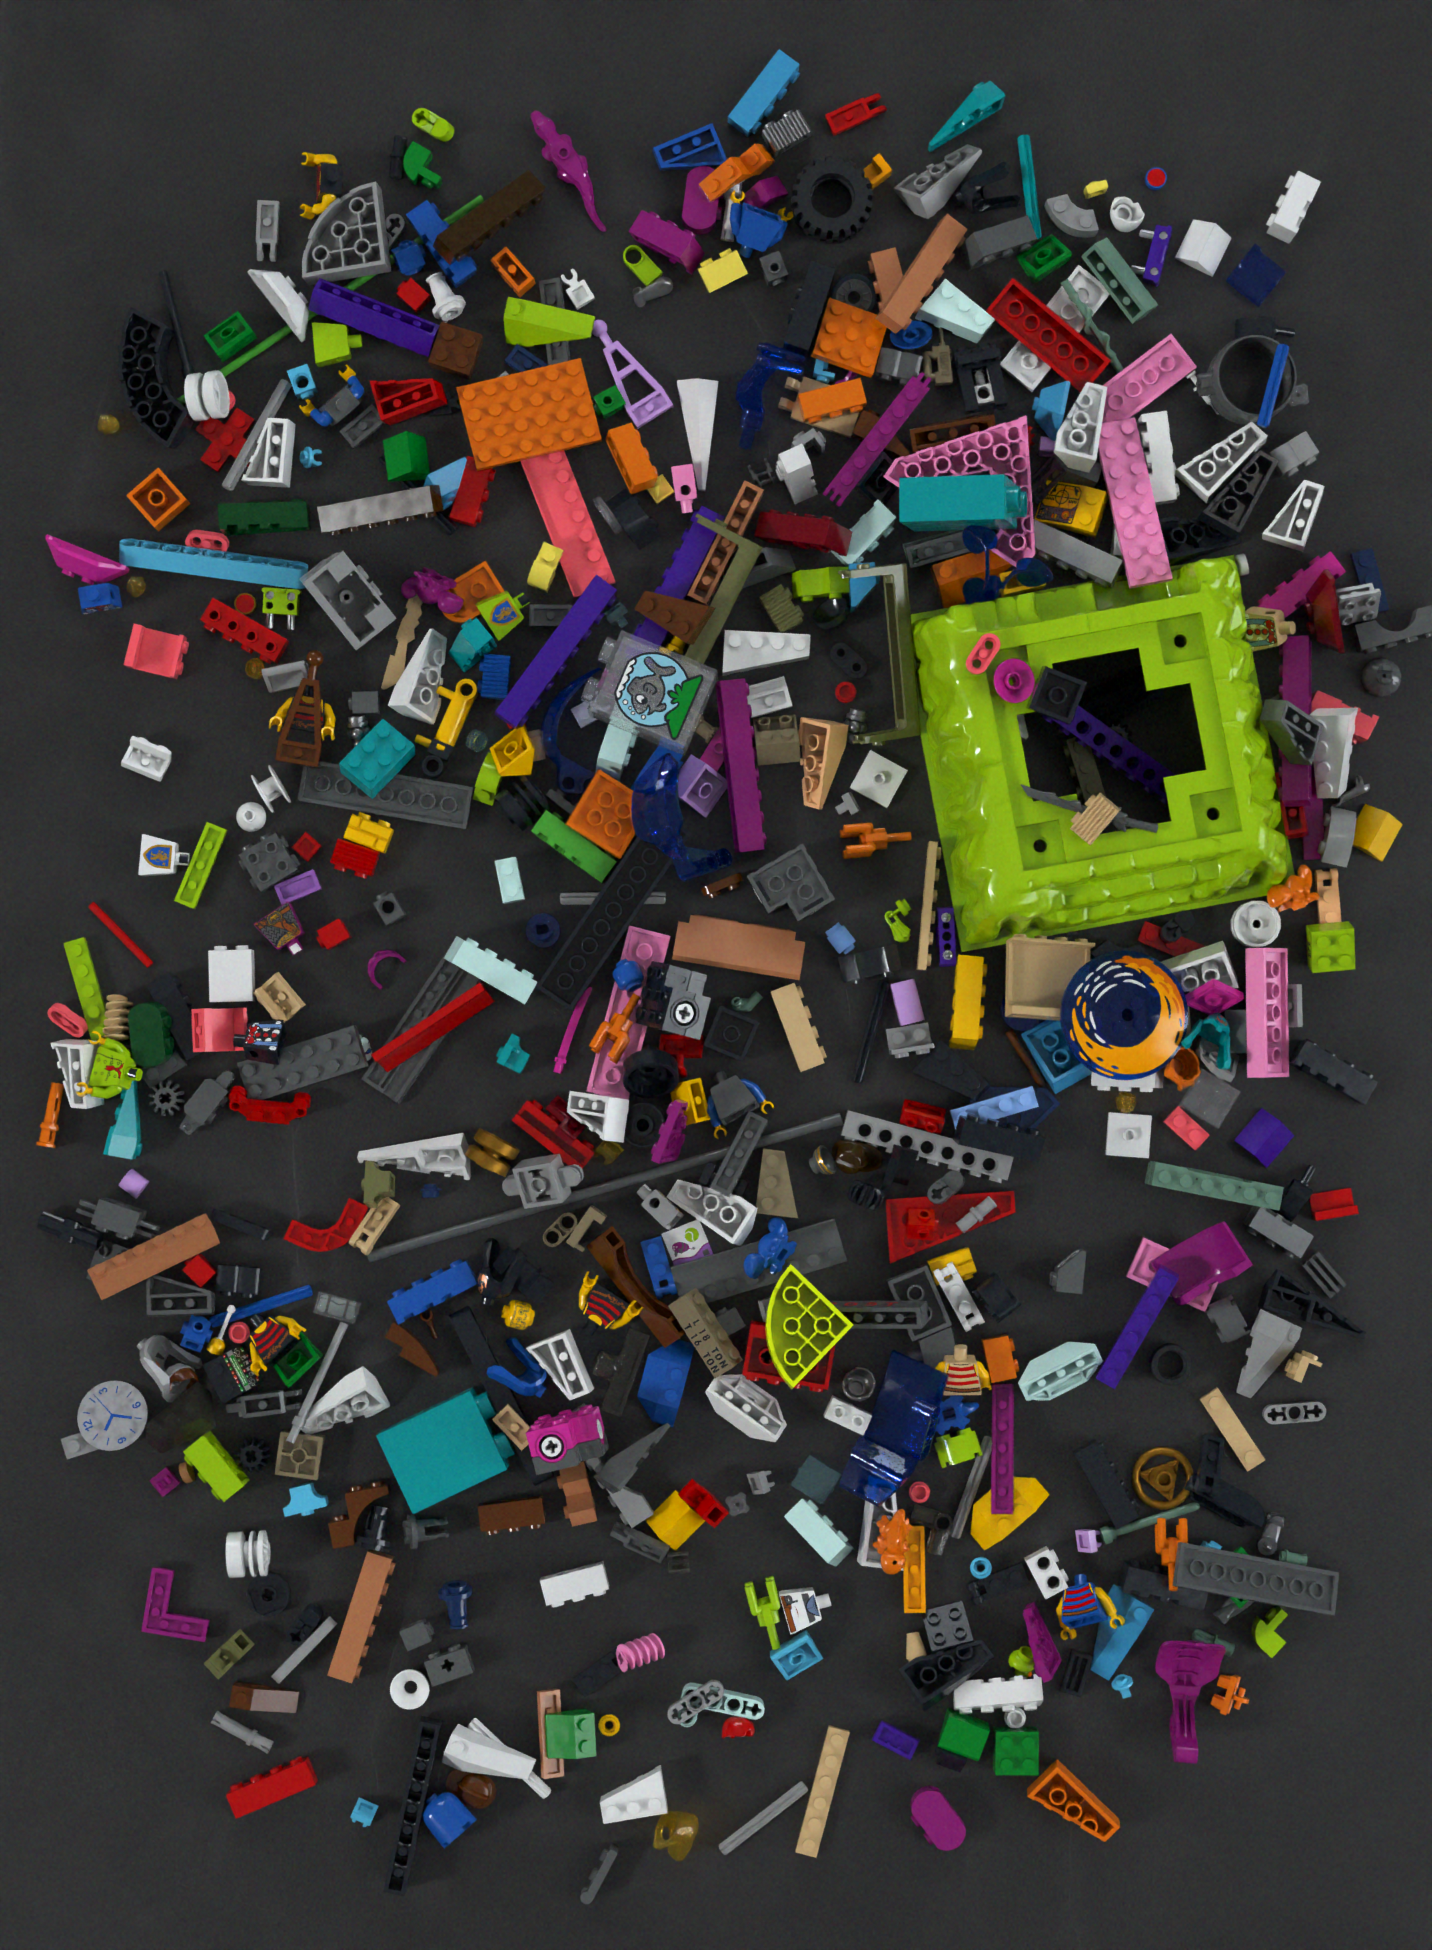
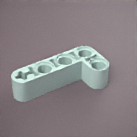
M686 1684L683 1687L681 1698L686 1696L688 1690H695L703 1684ZM710 1686V1692L707 1694L704 1693V1690L701 1691L706 1702H708L707 1696L711 1693L718 1695L719 1688ZM724 1689V1694L720 1700L705 1708L706 1710L753 1720L760 1719L765 1710L764 1702L760 1697ZM697 1696L694 1699H690L689 1703L692 1707L697 1708L701 1706L702 1700ZM730 1699H737L740 1704L736 1708H731L728 1705V1701ZM743 1701H746L745 1710H742ZM686 1702L682 1703L684 1708L678 1711V1718H681V1713L687 1709L689 1711ZM754 1704H758L759 1709H756V1712H752L751 1707ZM698 1713L680 1725L684 1727L693 1726L697 1720Z

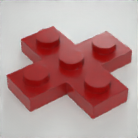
M236 408L225 424L211 416L208 420L201 421L195 430L212 443L200 460L219 473L231 456L235 459L237 458L246 442L244 437L255 423V420L239 408Z

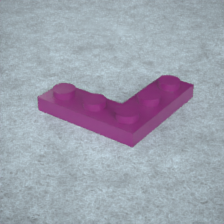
M153 1566L141 1632L205 1642L210 1619L169 1613L168 1606L175 1570Z

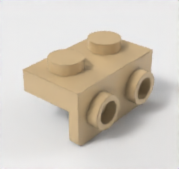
M279 972L275 973L253 992L257 1001L266 1008L273 1020H284L286 1022L306 1005Z
M1302 1350L1301 1354L1295 1352L1292 1360L1289 1359L1286 1364V1376L1302 1383L1309 1363L1319 1367L1323 1363L1317 1361L1318 1356Z

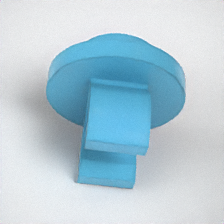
M305 447L300 453V462L303 463L304 468L322 465V462L314 460V455L322 454V451L319 449L312 451L311 447Z
M1125 1674L1116 1676L1111 1683L1112 1688L1119 1690L1123 1699L1131 1697L1129 1687L1133 1684L1132 1677Z

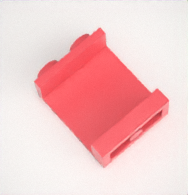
M134 624L124 666L177 679L178 675H181L183 672L184 663L181 661L183 654H187L189 642H187V638L184 635H173Z
M247 1007L191 1009L193 1052L244 1051L243 1047H234L233 1038L235 1034L246 1035L248 1022Z

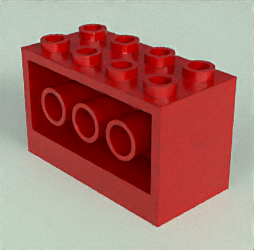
M751 1320L742 1375H745L747 1380L759 1381V1378L767 1379L769 1384L780 1385V1382L785 1381L778 1373L771 1357L765 1360L764 1356H761L762 1353L769 1351L765 1331L766 1323ZM835 1345L794 1388L801 1389L803 1385L809 1386L810 1390L815 1392H823V1389L828 1390Z

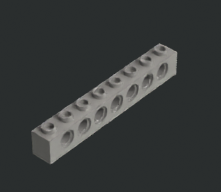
M847 1110L841 1135L845 1136L844 1140L855 1142L861 1140L866 1142L865 1144L878 1148V1145L886 1147L885 1152L891 1153L894 1144L901 1146L900 1139L908 1135L912 1143L907 1148L919 1151L916 1160L919 1161V1157L928 1159L927 1163L939 1166L940 1162L949 1164L948 1169L960 1172L961 1168L969 1170V1175L981 1177V1174L989 1175V1180L999 1183L1002 1182V1179L1008 1181L1014 1158L958 1145L952 1138ZM862 1124L869 1125V1135L861 1136L858 1130ZM882 1130L890 1131L891 1138L889 1141L882 1142L880 1140L879 1134ZM925 1141H929L932 1144V1150L929 1153L921 1151V1144ZM945 1147H951L953 1150V1155L949 1159L942 1157L941 1152ZM970 1152L974 1160L971 1164L966 1165L963 1163L962 1157L965 1153ZM987 1158H991L994 1161V1167L991 1170H985L983 1167V1162Z

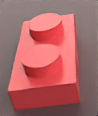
M1179 1106L1163 1121L1194 1151L1210 1136Z

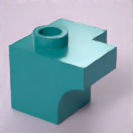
M512 1033L505 1046L501 1045L496 1055L498 1057L497 1063L521 1074L531 1054L522 1050L520 1047L521 1037Z

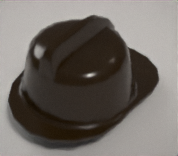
M845 1139L836 1142L832 1147V1157L837 1167L846 1174H855L859 1171L871 1172L879 1168L882 1163L881 1152L876 1147Z

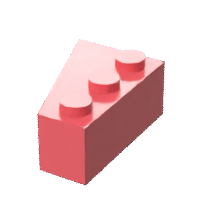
M1319 690L1315 691L1312 695L1311 713L1317 708L1352 707L1342 703V700ZM1358 708L1354 724L1356 725L1355 733L1352 738L1353 745L1361 744L1369 739L1379 716L1373 714L1370 717L1360 712L1361 709Z

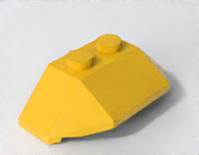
M1014 1477L1013 1515L991 1514L990 1489L973 1504L970 1534L986 1550L1003 1540L1036 1512L1050 1494L1036 1478Z

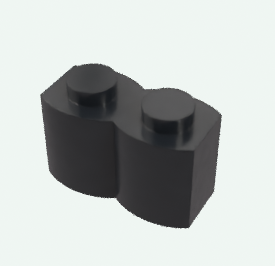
M217 1264L215 1290L220 1291V1295L233 1296V1292L241 1293V1297L254 1298V1294L260 1293L262 1267Z

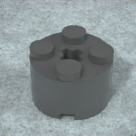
M1232 1294L1209 1304V1309L1206 1310L1211 1323L1216 1322L1219 1327L1216 1329V1332L1221 1342H1227V1344L1251 1333L1249 1327L1244 1329L1247 1324L1237 1303L1230 1301L1233 1299Z

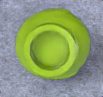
M1021 1646L1019 1650H1015L1010 1654L1008 1662L1011 1667L1015 1668V1676L1023 1675V1677L1028 1678L1032 1676L1031 1671L1035 1665L1032 1649L1028 1646Z

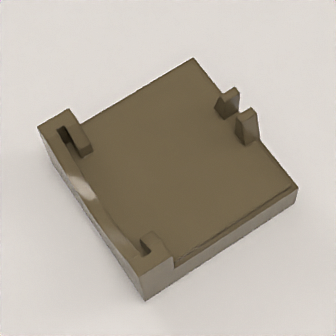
M591 1205L566 1243L583 1252L585 1248L578 1244L594 1220L602 1224L607 1215Z
M282 1430L280 1432L275 1475L318 1480L325 1435L299 1433L293 1444L286 1441L290 1431Z

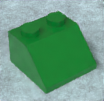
M577 1709L545 1714L547 1758L580 1759L596 1756L594 1712L587 1709Z

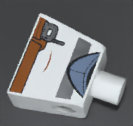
M813 1587L779 1591L790 1634H794L822 1620L820 1609L832 1606L829 1594L816 1597Z

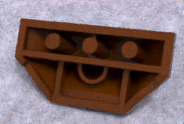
M994 414L969 416L909 429L912 450L916 453L996 426Z

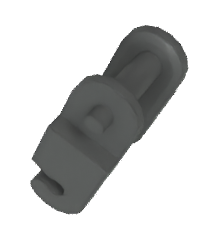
M766 457L763 459L767 469L760 474H754L751 466H747L753 481L758 483L756 486L761 489L767 483L775 484V477L771 476L773 471ZM768 474L769 478L760 482L758 477Z

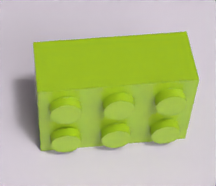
M210 1430L183 1451L186 1462L191 1467L193 1465L199 1471L197 1473L199 1478L204 1483H209L213 1488L211 1490L212 1494L218 1500L222 1499L225 1502L250 1481Z

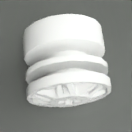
M266 1530L259 1531L258 1540L256 1532L251 1531L248 1541H246L243 1531L228 1532L226 1538V1566L229 1578L244 1577L247 1567H249L252 1577L257 1576L258 1569L260 1576H267L271 1550Z

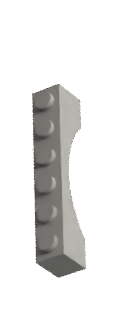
M583 1403L582 1405L574 1409L572 1412L580 1410L579 1408L585 1406V1404ZM600 1457L584 1460L590 1471L594 1470L602 1461ZM598 1482L599 1486L604 1489L605 1487ZM626 1486L614 1494L607 1489L610 1494L607 1497L613 1507L618 1506L621 1514L619 1516L625 1525L629 1524L633 1528L654 1514L653 1509L642 1493Z

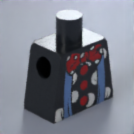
M284 1020L251 1022L248 1024L246 1035H234V1047H243L246 1059L279 1065L287 1036Z

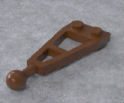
M312 650L306 656V661L309 664L307 678H302L278 740L275 760L319 768L322 751L320 681L316 680L318 666L323 663V655L318 650ZM307 686L314 688V708L300 706ZM297 713L314 715L315 745L287 740Z

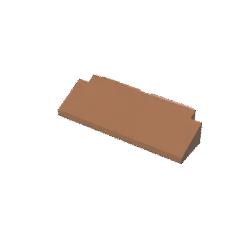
M690 915L689 923L678 921L672 960L800 980L805 942L796 941V932L789 929L752 923L744 924L734 920L703 915Z

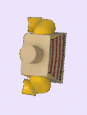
M963 1344L955 1345L954 1355H945L943 1361L938 1363L930 1377L925 1380V1391L928 1388H934V1392H937L939 1388L940 1395H981L982 1388L987 1387L989 1390H992L989 1373L981 1362L976 1361L974 1355H967V1346Z

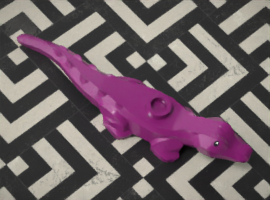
M537 110L533 111L530 116L535 132L546 143L545 148H542L543 158L555 164L558 169V179L567 184L572 183L578 188L591 220L600 231L606 232V227L599 219L595 210L593 187L588 175L586 157L577 154L572 147L569 135H559L557 133L556 126L550 118Z

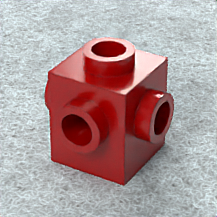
M909 1208L907 1239L933 1240L934 1231L938 1232L939 1219H935V1210Z

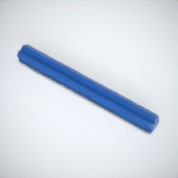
M306 1285L238 1307L232 1313L228 1323L313 1295L310 1285ZM228 1311L211 1316L209 1318L210 1322H212L211 1326L214 1328L223 1325Z

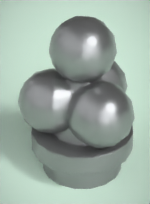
M850 708V712L846 716L848 719L843 723L849 725L846 740L848 743L853 744L855 735L866 732L867 712Z
M365 715L348 717L347 727L349 728L347 735L349 738L355 739L353 742L354 747L371 731L370 727L367 726L368 720H365Z

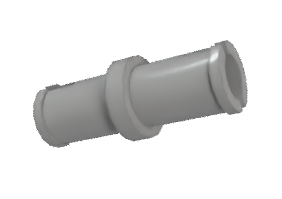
M987 1196L975 1208L971 1207L969 1209L970 1212L955 1224L963 1233H966L974 1224L983 1221V1217L996 1208L997 1205Z

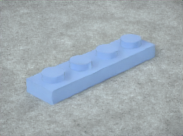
M1029 1086L952 1109L950 1114L956 1130L960 1115L967 1117V1114L979 1116L980 1120L987 1121L988 1118L999 1119L1039 1106L1033 1086Z

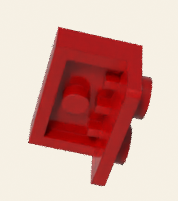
M904 1099L899 1124L941 1134L945 1123L946 1109Z

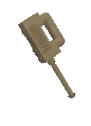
M940 327L939 346H932V351L922 353L923 372L925 373L924 380L930 377L932 379L931 382H935V386L952 385V357H950L952 350L949 349V345H945L943 328ZM932 359L937 362L938 372L932 373Z

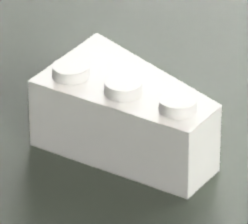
M64 1039L51 1042L52 1049H56L58 1055V1069L62 1068L65 1081H63V1085L71 1108L89 1109L104 1105V1098L91 1097L90 1094L79 1097L76 1092L83 1093L86 1090L84 1087H78L77 1083L84 1082L87 1086L89 1084L98 1046H101L100 1043L94 1045L89 1040Z
M1092 1060L1091 1086H1097V1090L1110 1091V1086L1119 1087L1118 1091H1131L1132 1087H1140V1092H1153V1088H1163L1162 1064L1143 1073L1120 1074L1104 1069ZM1096 1068L1111 1073L1114 1076L1103 1074L1096 1070Z
M570 1329L533 1343L526 1348L540 1363L539 1365L553 1378L552 1380L569 1400L588 1394L594 1389Z

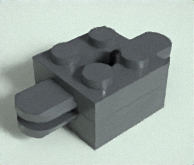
M109 1197L99 1199L98 1204L80 1199V1205L94 1209L95 1212L80 1207L76 1209L77 1213L92 1218L91 1224L96 1225L95 1229L106 1233L108 1231L117 1232V1237L126 1240L128 1238L132 1239V1237L139 1234L149 1238L158 1236L154 1232L142 1229V1226L156 1231L161 1230V1226L145 1221L146 1210Z

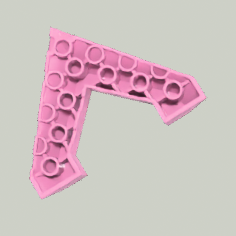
M1027 416L894 460L883 477L899 487V478L1005 474L1017 486H1020L1021 491H1026L1027 516L1017 518V529H1000L988 549L1022 572L1025 571L1036 554Z

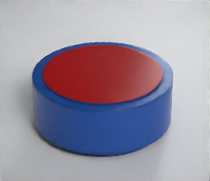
M1159 167L1151 168L1145 176V184L1152 190L1161 189L1167 181L1166 172Z

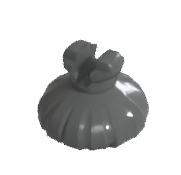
M1387 658L1371 660L1365 665L1361 673V683L1364 689L1376 697H1385L1395 693L1401 684L1400 668Z

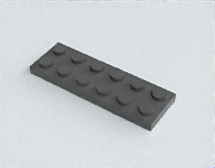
M356 1025L283 1048L279 1065L252 1060L237 1063L248 1099L256 1100L274 1097L369 1066Z

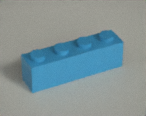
M779 49L728 115V123L746 137H749L751 133L755 134L762 125L760 121L763 117H768L774 109L773 104L776 100H781L786 94L787 89L785 88L790 82L793 84L799 77L800 64Z

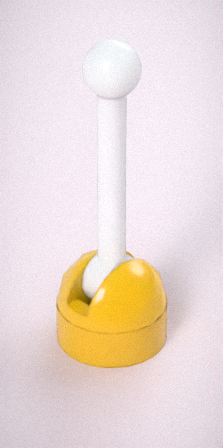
M234 1305L227 1307L228 1313L218 1337L212 1338L207 1345V1351L212 1354L222 1355L224 1352L225 1342L222 1337L232 1313L236 1311Z

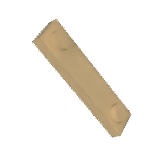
M1217 1387L1199 1399L1247 1472L1265 1461V1458Z

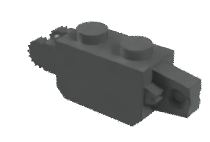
M226 1070L217 1079L204 1080L184 1106V1111L187 1115L179 1127L182 1131L191 1135L200 1126L206 1123L210 1125L217 1116L216 1110L220 1106L223 1108L229 1101L228 1095L230 1090L228 1088L236 1079L235 1073L231 1070Z
M280 1389L243 1394L240 1397H236L237 1402L227 1403L226 1411L227 1413L238 1412L239 1417L251 1418L300 1409L303 1402L288 1404L287 1397L299 1396L302 1394V1389L288 1391Z

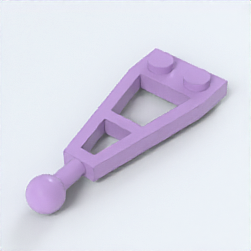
M595 320L592 334L600 337L606 347L603 349L616 386L626 403V412L637 429L674 407L673 403L662 386L618 341L612 342L607 334L606 323L603 320ZM615 351H618L630 363V365L619 372L611 356ZM637 371L655 391L631 406L621 380Z

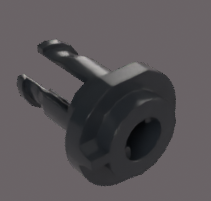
M369 1505L370 1513L367 1517L364 1537L357 1536L356 1542H361L360 1548L389 1553L391 1542L385 1541L388 1525V1511L391 1508Z

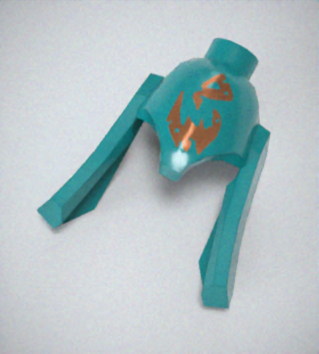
M1213 1013L1204 1020L1199 1019L1181 1044L1185 1049L1190 1048L1196 1035H1200L1218 1045L1219 1051L1216 1061L1218 1068L1222 1070L1230 1069V1027L1228 1021L1220 1013Z

